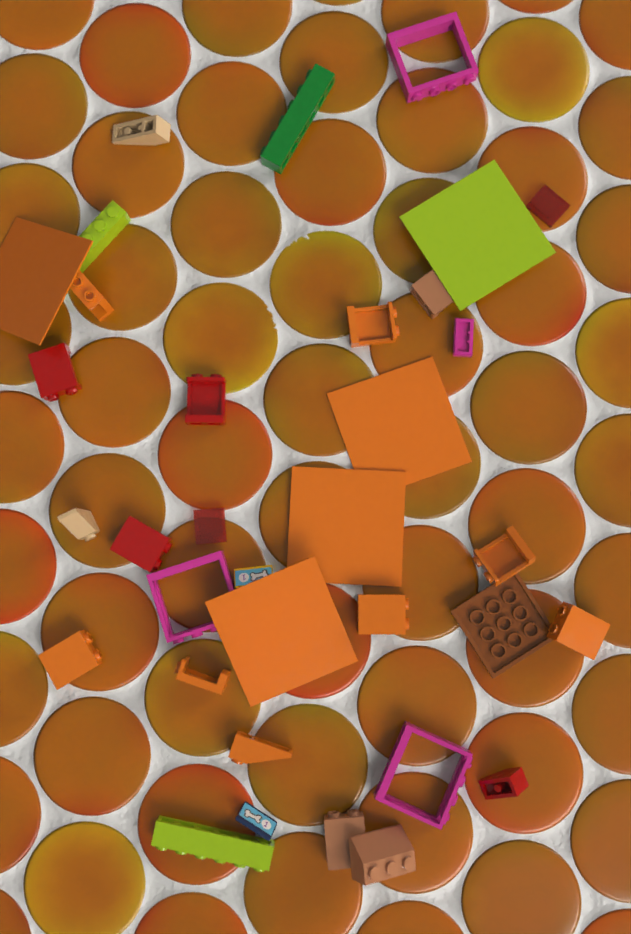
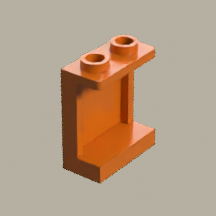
M79 270L70 289L101 322L114 309Z
M392 301L386 305L363 308L347 306L346 315L351 348L396 342L397 336L400 333L399 326L395 325L394 318H397L396 306L393 307Z
M512 525L506 529V533L479 550L477 548L473 550L474 557L472 559L477 567L483 568L485 571L483 574L489 583L493 582L496 587L534 563L536 556Z
M357 594V633L406 634V630H409V618H406L405 610H409V599L405 598V594Z
M562 602L553 623L549 627L547 637L594 660L611 624L575 605Z
M80 630L38 655L57 690L103 663L101 660L103 658L102 654L97 648H94L92 644L93 639L89 632Z
M186 656L181 661H178L174 672L177 673V680L220 695L225 691L232 670L224 668L219 678L190 669L188 666L191 656Z

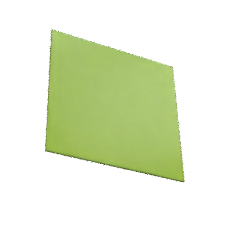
M495 160L399 217L459 311L556 253Z

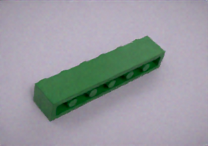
M315 64L313 69L308 70L305 77L306 81L298 87L297 96L289 102L286 114L280 117L278 128L276 131H272L269 143L261 149L262 165L279 174L283 172L335 84V73L318 64Z

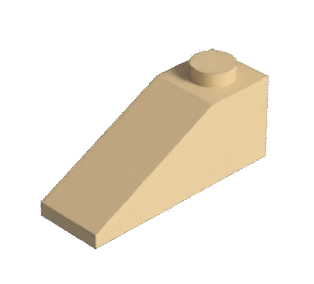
M158 115L113 125L112 143L121 145H159L170 142L171 124Z
M74 508L57 517L78 540L85 539V541H89L96 537V533L100 532L89 510Z

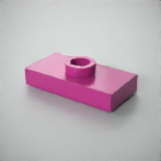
M454 319L452 356L472 357L474 319Z

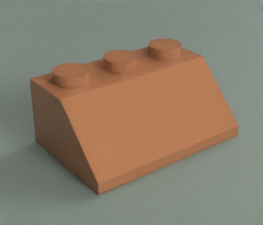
M401 824L349 837L352 879L367 886L416 871L414 848Z

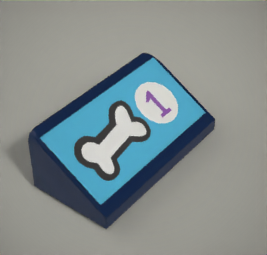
M248 802L243 803L236 815L238 822L267 841H270L277 826V821Z

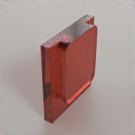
M545 184L526 205V208L551 228L571 205Z
M224 507L193 510L196 545L227 542Z

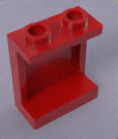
M65 343L28 354L40 396L49 402L60 399L59 396L65 394L67 396L78 393L77 390L82 389L78 383L69 355L71 354L70 348Z
M191 374V377H186L188 388L185 423L187 425H225V377H222L220 374H211L210 377H203L202 374Z
M128 516L109 550L148 572H154V570L157 571L163 562L161 560L163 554H167L171 549L172 543L170 542L172 538L144 524L139 519Z

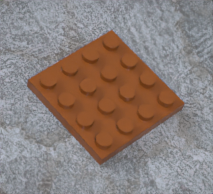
M518 573L496 587L492 583L450 610L492 678L497 677L553 641L547 637L551 625Z

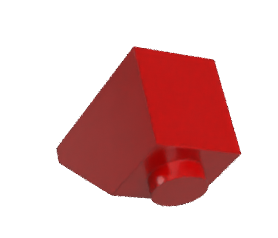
M522 767L504 769L478 780L485 800L518 797L529 786Z

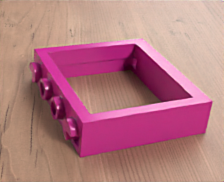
M456 11L387 34L385 45L407 103L415 100L418 102L424 97H433L440 92L452 91L458 86L469 85L470 82L476 81L479 70ZM453 30L467 69L412 87L398 47Z
M223 551L146 575L167 643L172 641L173 644L185 641L184 637L191 635L192 638L203 635L202 631L210 629L211 632H214L217 629L213 621L174 634L158 580L219 560L228 591L234 590L235 587Z
M405 721L376 787L374 798L441 830L443 824L445 825L449 820L451 806L456 804L458 798L456 793L459 787L464 785L466 778L464 774L467 768L470 769L472 765L473 754L466 748ZM412 732L461 754L436 816L386 794Z

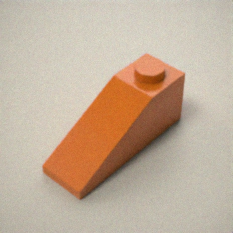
M237 730L228 757L232 758V762L242 765L243 763L249 764L291 758L293 749Z

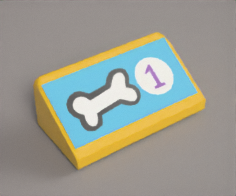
M272 565L234 569L235 589L272 574Z

